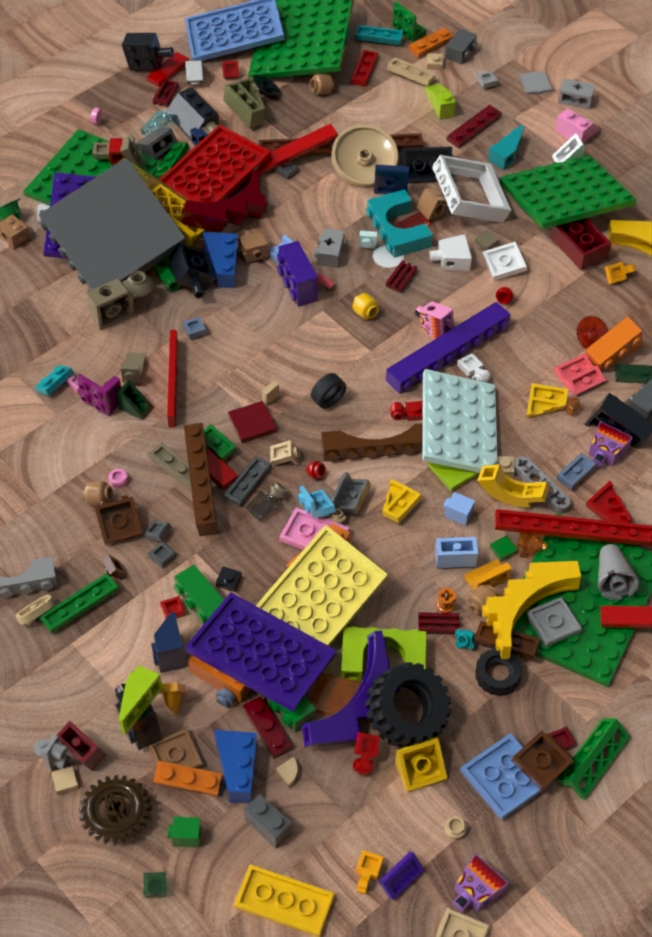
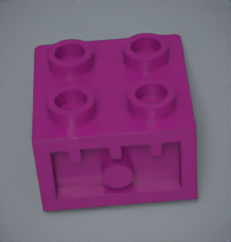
M82 374L77 376L80 398L84 403L92 405L98 412L104 413L107 416H110L119 407L117 392L121 388V381L118 377L114 375L101 387Z

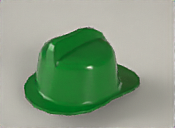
M21 198L0 207V221H3L12 214L18 219L21 217L18 204Z

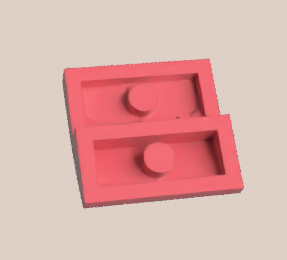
M585 353L554 368L558 378L575 396L606 381L598 366H593Z

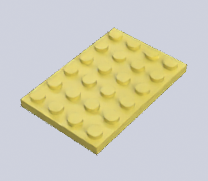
M325 524L256 606L330 646L386 580L388 574Z

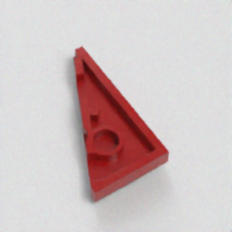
M611 481L607 482L586 502L585 506L604 521L631 523L632 519L626 507L622 504L620 496L616 495Z

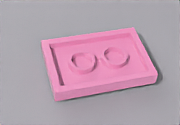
M296 507L283 529L279 541L303 550L325 524L329 527L334 523L349 531L350 527L323 517L313 519L310 513H306L305 510Z

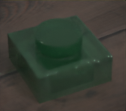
M166 872L143 873L144 898L167 897Z

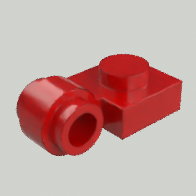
M423 401L405 402V407L400 402H394L389 408L390 415L394 420H401L404 416H407V421L423 420Z
M358 732L354 754L361 755V757L355 758L353 762V771L357 774L367 775L372 773L373 761L369 759L370 757L377 758L381 736Z

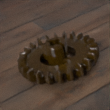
M115 775L113 780L106 776L105 782L100 779L97 780L98 786L90 785L92 792H84L86 798L80 801L81 805H83L79 808V812L82 814L80 821L84 822L83 829L89 828V836L96 833V841H99L104 836L105 844L112 838L113 844L116 845L119 837L125 844L126 835L134 840L133 831L141 834L140 825L147 827L145 819H151L150 813L147 812L152 811V806L148 804L151 802V797L146 796L148 790L142 789V783L135 784L134 778L127 781V776H123L121 780L118 778V775ZM113 795L125 796L131 802L132 807L128 817H126L127 812L124 801L119 797H113ZM103 800H106L105 810L110 822L104 820L99 813Z

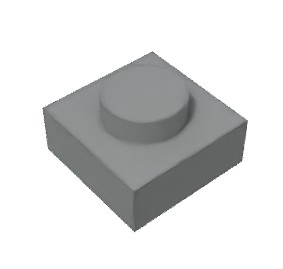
M491 70L477 74L476 79L483 89L498 85V79Z

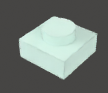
M360 231L359 248L376 249L377 232Z

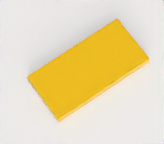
M250 864L235 900L234 908L320 937L335 893Z

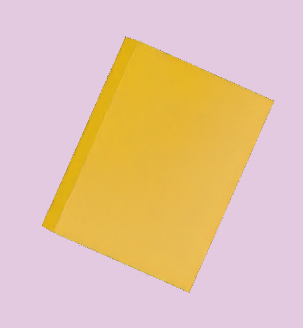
M438 738L396 750L395 765L407 792L448 779Z

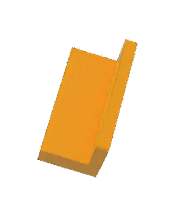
M496 559L466 573L464 579L473 591L480 585H490L493 587L510 579L512 568L508 562L501 565Z

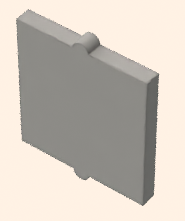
M532 71L531 73L520 74L519 77L526 95L552 92L545 71Z

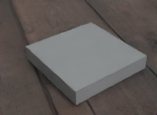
M562 597L526 611V617L545 647L582 632V627Z

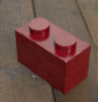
M71 721L57 734L59 741L91 771L106 756Z

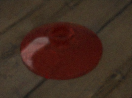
M587 316L577 326V339L581 346L587 349L608 332V328L600 318Z

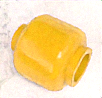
M363 293L355 297L353 311L363 319L374 318L378 314L379 303L368 293Z

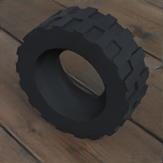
M496 648L487 650L484 654L482 653L477 661L475 678L478 681L479 687L490 695L501 696L514 692L515 688L519 686L523 670L521 661L517 658L518 656L511 651L510 659H501L500 651H497ZM495 663H501L508 668L509 675L504 680H495L489 675V667Z

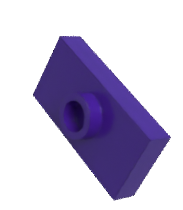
M409 851L378 882L389 899L394 900L424 871V868L416 855Z

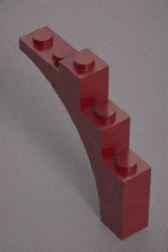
M252 170L247 187L232 198L216 202L185 200L181 211V223L221 233L223 227L227 226V223L241 226L243 220L247 219V216L261 219L263 212L266 213L268 203H266L265 195L261 194V190H259L261 184L259 171Z

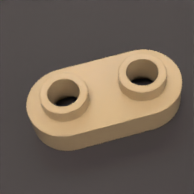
M51 595L40 597L16 614L19 624L27 626L34 623L37 617L53 608L55 602Z

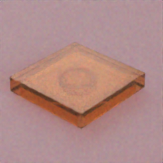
M322 673L318 678L311 704L316 709L315 713L326 716L336 714L352 699L361 681Z

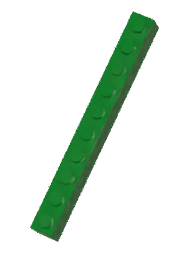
M194 564L174 576V589L176 593L185 598L189 609H194L199 621L204 624L224 599ZM304 697L294 712L267 698L274 712L278 711L282 716L281 718L285 726L291 727L294 732L301 729L302 725L315 719L316 709L306 697Z

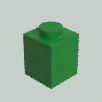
M173 817V825L168 827V838H172L173 847H200V818Z

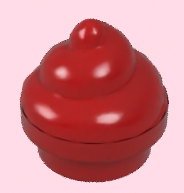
M500 287L496 292L497 301L501 304L510 303L513 299V291L508 287Z
M312 461L306 468V472L312 479L319 480L325 476L326 467L320 461Z

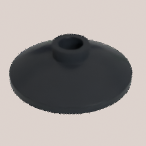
M253 75V83L258 88L260 94L279 96L280 89L274 82L262 75Z

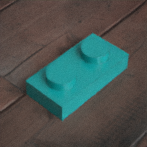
M59 365L48 376L42 378L40 383L35 386L37 393L50 396L74 372L71 367Z

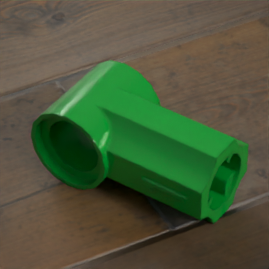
M169 258L155 265L156 276L161 279L167 291L173 292L178 290L181 285L176 284Z

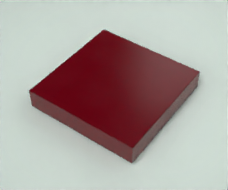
M263 401L228 411L229 419L241 443L276 432V426Z

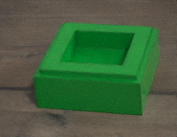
M507 535L490 543V549L500 561L516 554L518 550Z

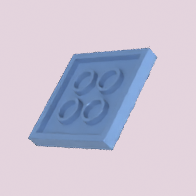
M511 733L460 768V772L501 820L542 792L511 761L512 757L523 748Z

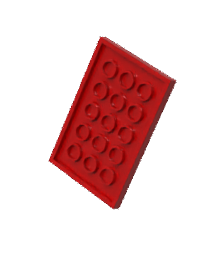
M219 124L156 182V187L161 184L183 200L197 202L223 201L251 176L252 170L256 171L271 157V151Z

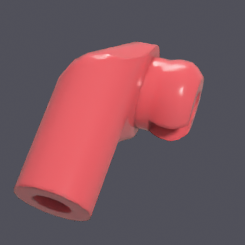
M317 273L318 285H324L326 288L331 289L334 282L324 274Z

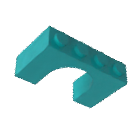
M405 189L368 199L367 207L365 208L367 217L371 218L373 227L378 230L380 239L384 240L387 251L391 252L394 258L432 247L433 235L426 223L407 229L396 228L388 223L394 217L411 213L412 200Z

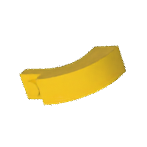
M500 464L482 466L477 480L485 492L496 500L508 505L530 508L532 502H545L550 487L547 482L523 483L513 480L505 474Z

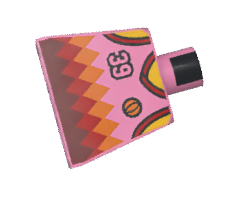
M430 302L425 307L418 306L415 310V315L420 317L422 330L434 339L454 328L453 309L436 302Z

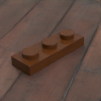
M480 621L474 642L496 648V638L498 637L497 634L493 633V626H487V622ZM513 630L511 633L512 653L534 660L540 638Z

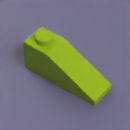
M440 83L424 86L425 92L439 120L454 117L456 101L451 91Z
M140 665L134 672L129 674L125 684L118 719L121 731L125 735L163 689L160 674Z

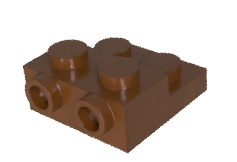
M121 496L116 499L117 501L109 502L106 500L97 503L98 506H94L104 545L143 535L133 496Z
M543 730L511 759L542 792L554 780H557L566 772L573 763L571 755L565 749H561L556 744L555 739Z

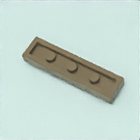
M161 442L148 453L149 458L192 492L188 462ZM211 481L213 492L216 489V484Z

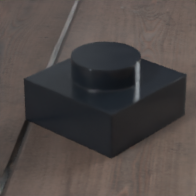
M223 566L216 580V587L235 592L242 577V572Z

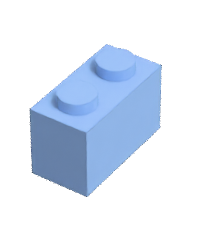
M476 537L436 538V568L476 567L478 558Z

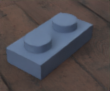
M581 453L557 475V480L572 490L595 469L596 463Z

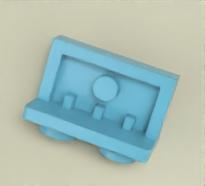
M299 486V502L301 505H304L306 513H310L313 519L326 517L336 512L335 505L323 489L308 493L304 486Z

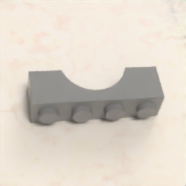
M53 557L32 560L28 570L17 577L7 578L0 576V598H8L18 594H30L40 590L47 591L58 587Z

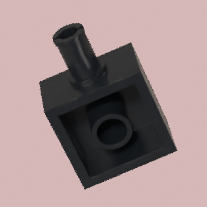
M126 33L121 45L129 70H159L164 57L173 58L174 56L173 47L161 48L157 33Z
M179 244L168 257L176 284L191 287L195 298H203L206 295L205 291L217 278L209 253Z
M121 684L123 691L119 685L115 688L118 702L115 704L118 714H120L125 684ZM151 704L127 732L130 743H135L138 750L162 740L157 716Z

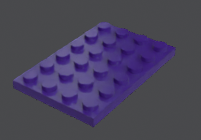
M232 592L229 593L185 646L187 653L292 712L295 711L336 656L337 651Z

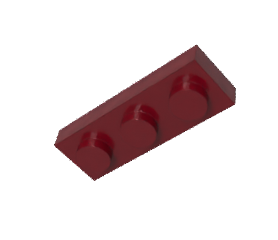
M262 696L243 705L244 712L273 759L292 750L291 743Z

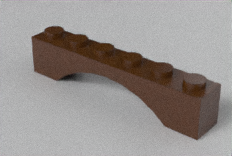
M203 422L185 425L184 432L196 527L199 536L219 533L210 478L206 432Z
M423 423L414 424L405 432L384 439L358 438L340 430L321 432L324 462H334L337 460L423 453Z

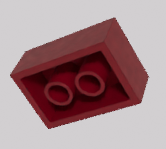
M588 218L554 226L551 229L550 238L580 270L609 257L612 243Z

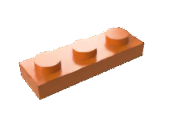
M444 27L410 44L408 50L417 58H420L447 44L454 34Z
M158 761L153 784L217 797L222 774Z

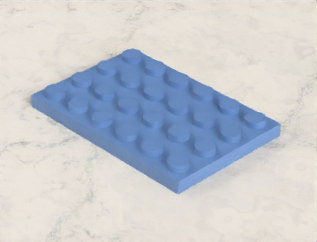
M253 0L184 18L193 61H203L285 40L275 0Z

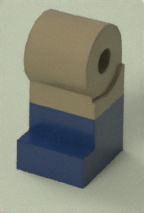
M209 122L200 129L196 127L191 129V142L196 146L218 125L215 122Z

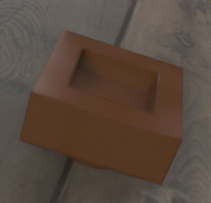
M110 555L102 559L106 566L104 569L110 577L122 580L127 576L118 559Z

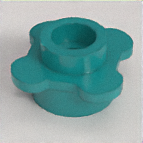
M457 629L455 631L457 636L456 646L458 648L466 647L469 650L473 649L475 646V634L470 629Z

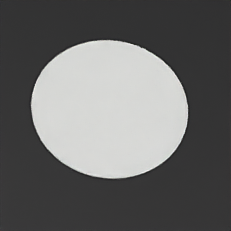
M382 245L375 249L373 259L378 265L391 268L398 266L404 259V255L394 258L391 252L387 251L386 245Z

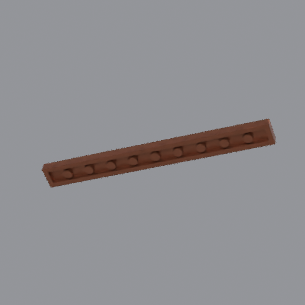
M422 133L390 135L398 151L402 148H423L424 146ZM299 138L259 140V145L272 152ZM336 139L305 154L332 153V147Z

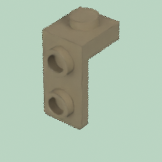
M127 353L125 363H121L122 383L130 380L132 383L141 384L145 353Z

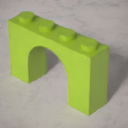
M357 626L345 627L343 629L341 681L362 682L363 659L368 652L367 636L374 631H383V636L386 638L387 643L386 647L397 651L402 657L403 663L412 662L413 665L420 663L424 665L425 669L426 631L417 629L400 630L397 628L379 629L377 627L359 628Z

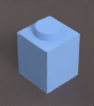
M454 492L451 498H447L444 503L445 517L466 526L474 512L475 500Z

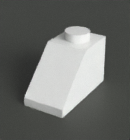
M185 61L187 82H190V85L200 84V81H203L202 62Z

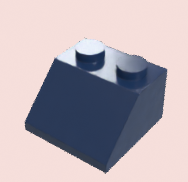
M172 612L154 633L155 643H151L154 665H159L160 673L185 668L175 612Z

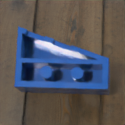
M203 232V247L209 253L217 277L215 279L217 287L235 288L238 234Z
M214 730L215 744L229 802L249 804L252 801L257 733Z

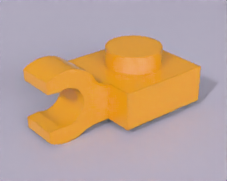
M618 262L605 266L608 284L627 279V273L636 271L635 264L624 266L623 262Z
M362 850L355 871L356 874L361 875L357 885V892L366 894L370 878L377 880L384 856Z

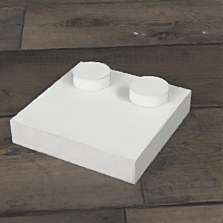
M516 242L483 251V258L494 281L527 271V266Z

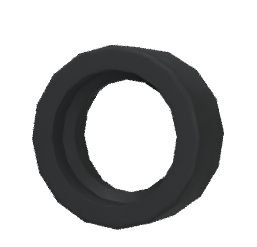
M329 373L319 379L314 385L310 394L311 399L322 409H327L335 405L343 397L347 388L346 383L337 374Z

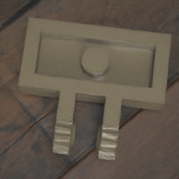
M127 136L123 138L121 153L129 160L135 170L141 173L143 160L139 155V145L135 143L133 136Z

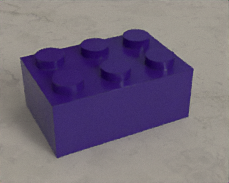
M299 241L279 246V254H277L279 266H277V272L279 276L283 277L284 286L286 289H289L292 301H295L298 307L318 301V276Z

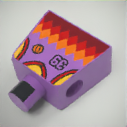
M600 421L589 451V455L593 457L592 461L596 463V467H601L603 463L613 466L629 450L633 437Z
M475 854L455 884L454 890L459 896L453 901V904L461 912L469 905L476 911H480L506 892L508 882Z

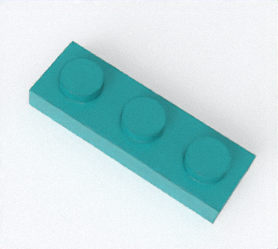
M357 25L354 39L400 45L403 30Z

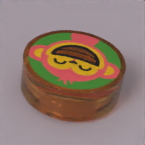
M573 396L569 399L566 406L567 414L572 416L576 414L580 404L579 398Z

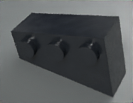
M611 393L593 409L584 424L588 427L593 425L598 428L601 421L632 436L630 446L637 449L647 441L652 432V422L649 419L643 417Z

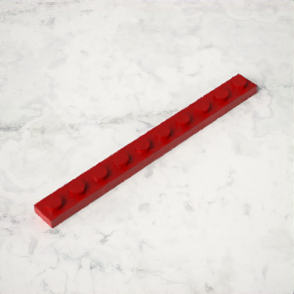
M496 509L494 513L495 530L652 546V525Z

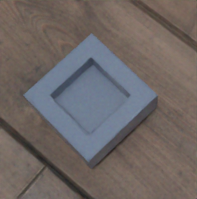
M200 317L183 322V328L189 339L206 334V328Z

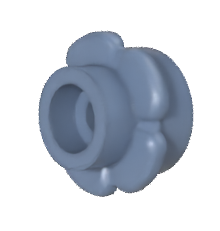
M222 688L219 693L216 692L218 697L216 701L224 707L228 705L233 706V701L236 697L232 692L225 688Z

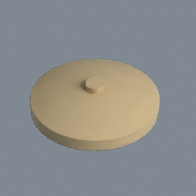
M360 124L351 126L338 135L332 147L331 158L335 171L343 180L359 187H372L375 180V164L396 166L398 150L394 140L387 132L373 125Z

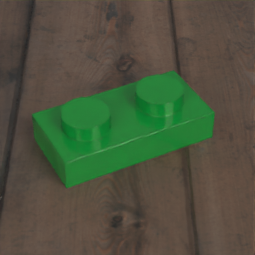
M212 424L205 428L208 448L224 462L237 450L236 446Z

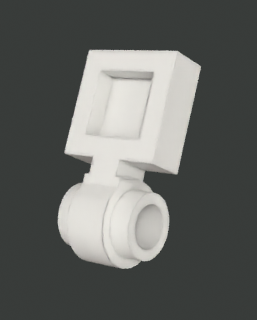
M473 354L458 360L457 366L468 377L473 375L472 380L488 383L490 379L489 372L482 370L483 364Z

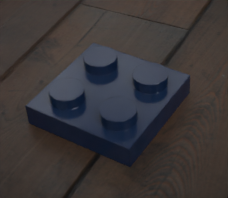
M375 164L374 194H390L404 189L407 192L409 166Z

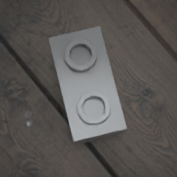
M564 78L558 103L589 109L595 85Z
M324 228L323 234L319 235L318 238L319 247H316L315 250L317 265L338 268L344 245V231Z

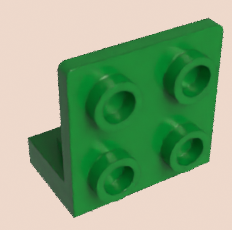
M394 2L392 27L395 30H403L404 37L411 42L425 36L427 30L416 22L417 16L399 2Z

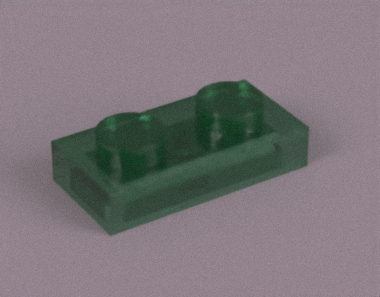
M619 363L615 365V382L647 384L652 379L651 365Z

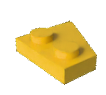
M532 383L526 418L565 409L568 389Z
M391 479L389 492L386 495V503H384L383 516L399 524L422 500V494Z

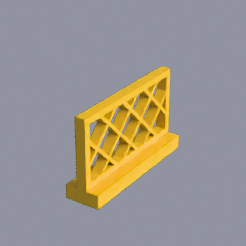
M161 184L151 190L158 201H167L168 205L161 204L165 210H169L168 215L186 238V246L191 247L193 242L207 230L183 225L176 220L181 219V214H173L172 210L182 211L185 200ZM161 191L166 196H158L157 193ZM171 202H177L179 205H171Z

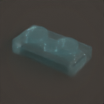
M158 110L140 129L142 135H149L157 128L165 127L173 118L171 112Z

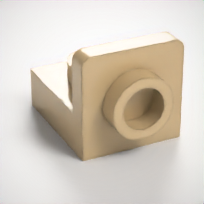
M291 440L270 446V461L273 465L292 461L295 466L299 465L301 451Z

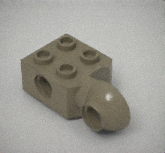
M135 271L123 282L117 278L86 292L89 316L99 330L130 317L134 311L133 299L145 296L153 290L154 283L152 279L142 271Z

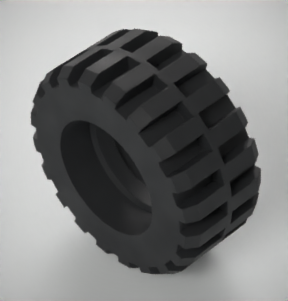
M405 662L402 665L397 664L391 667L372 682V687L367 692V696L370 698L365 703V707L369 708V712L366 714L367 718L373 722L371 725L374 731L377 729L380 732L378 735L381 736L382 740L387 738L388 744L392 746L398 744L399 748H405L429 741L442 733V729L448 724L446 718L451 716V708H448V705L452 703L451 697H447L446 694L449 691L447 686L442 685L441 681L443 679L439 675L435 676L433 674L434 670L429 667L424 669V665L420 663L413 665L412 662ZM398 687H406L415 692L419 697L423 713L418 724L405 721L396 711L394 694Z

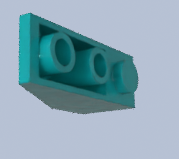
M524 125L513 129L510 134L503 137L497 144L492 145L489 149L488 161L502 170H505L514 163L523 138Z

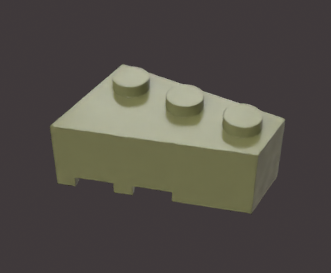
M253 78L225 85L223 101L249 128L262 125L265 106L261 97L258 96L257 88L253 84Z

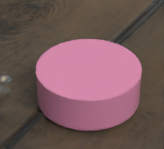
M95 107L90 115L92 124H100L103 115L102 109Z
M114 469L109 473V483L112 487L122 488L128 483V474L125 470Z

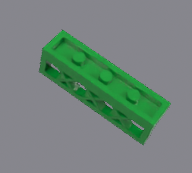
M602 718L572 758L573 763L571 767L557 779L561 786L572 787L580 799H586L630 738V735L617 718ZM618 731L622 737L617 743H614V734ZM605 746H608V756L603 758V749ZM594 761H597V771L595 774H592V764ZM583 777H586V786L582 790L578 783Z

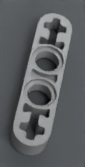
M524 456L518 457L514 462L515 473L525 483L547 482L553 493L547 494L545 503L556 513H566L570 505L569 497L529 458ZM538 476L540 480L533 481L530 479V477Z

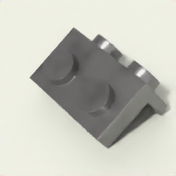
M344 472L331 497V501L335 508L342 510L344 514H358L371 483L367 479H352L348 472Z

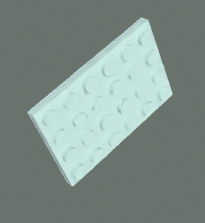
M425 369L423 372L422 461L480 473L482 466L497 465L494 384Z

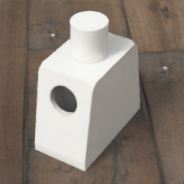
M465 235L442 239L438 243V250L429 251L430 261L440 260L443 270L469 271L471 268L472 258Z

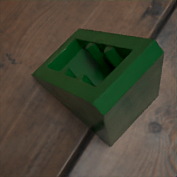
M127 380L117 392L119 409L139 419H143L153 407L130 380Z

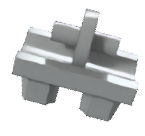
M52 733L50 741L48 739H40L35 743L34 752L38 757L43 758L46 769L52 771L54 766L59 769H65L70 761V757L66 755L67 747L60 744L57 735Z

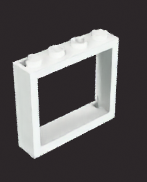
M440 155L433 164L432 168L451 214L497 222L505 221L511 212V208L491 164ZM451 174L479 178L490 205L461 200Z

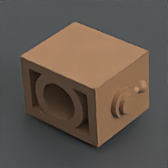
M438 187L425 188L416 208L428 220L439 219L447 206V202L443 192Z
M12 214L0 222V238L15 249L30 239L28 227L24 221H20Z
M261 231L238 237V249L246 263L269 257L268 242Z

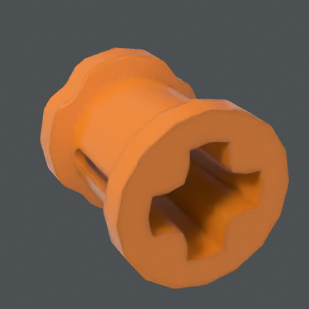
M442 588L438 592L436 606L441 613H450L454 610L456 593L451 588Z

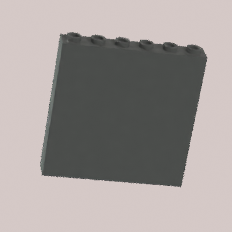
M127 158L39 214L41 219L39 224L44 231H49L50 235L48 236L53 244L57 243L60 248L58 250L63 258L67 257L69 259L68 265L73 272L76 270L79 273L77 277L82 285L86 284L89 287L87 291H91L117 278L123 282L135 271L146 272L169 257L179 244L187 245L186 238Z

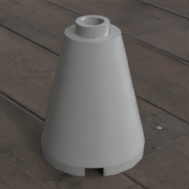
M608 544L602 547L599 556L598 590L604 598L610 600H620L622 596L627 594L628 597L631 596L639 585L637 575L617 545Z

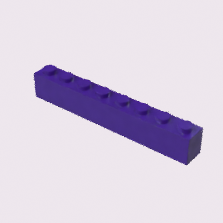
M498 302L493 303L387 368L386 382L399 394L410 390L415 384L423 382V372L425 369L438 372L447 364L453 363L455 359L466 355L471 349L479 347L487 339L493 338L495 334L506 330L510 324L511 314Z

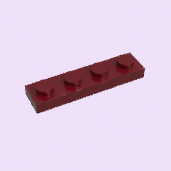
M489 104L447 135V141L460 148L498 120L502 112Z

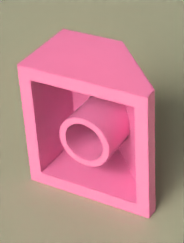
M567 108L557 116L555 131L568 139L578 134L582 142L585 143L601 127Z

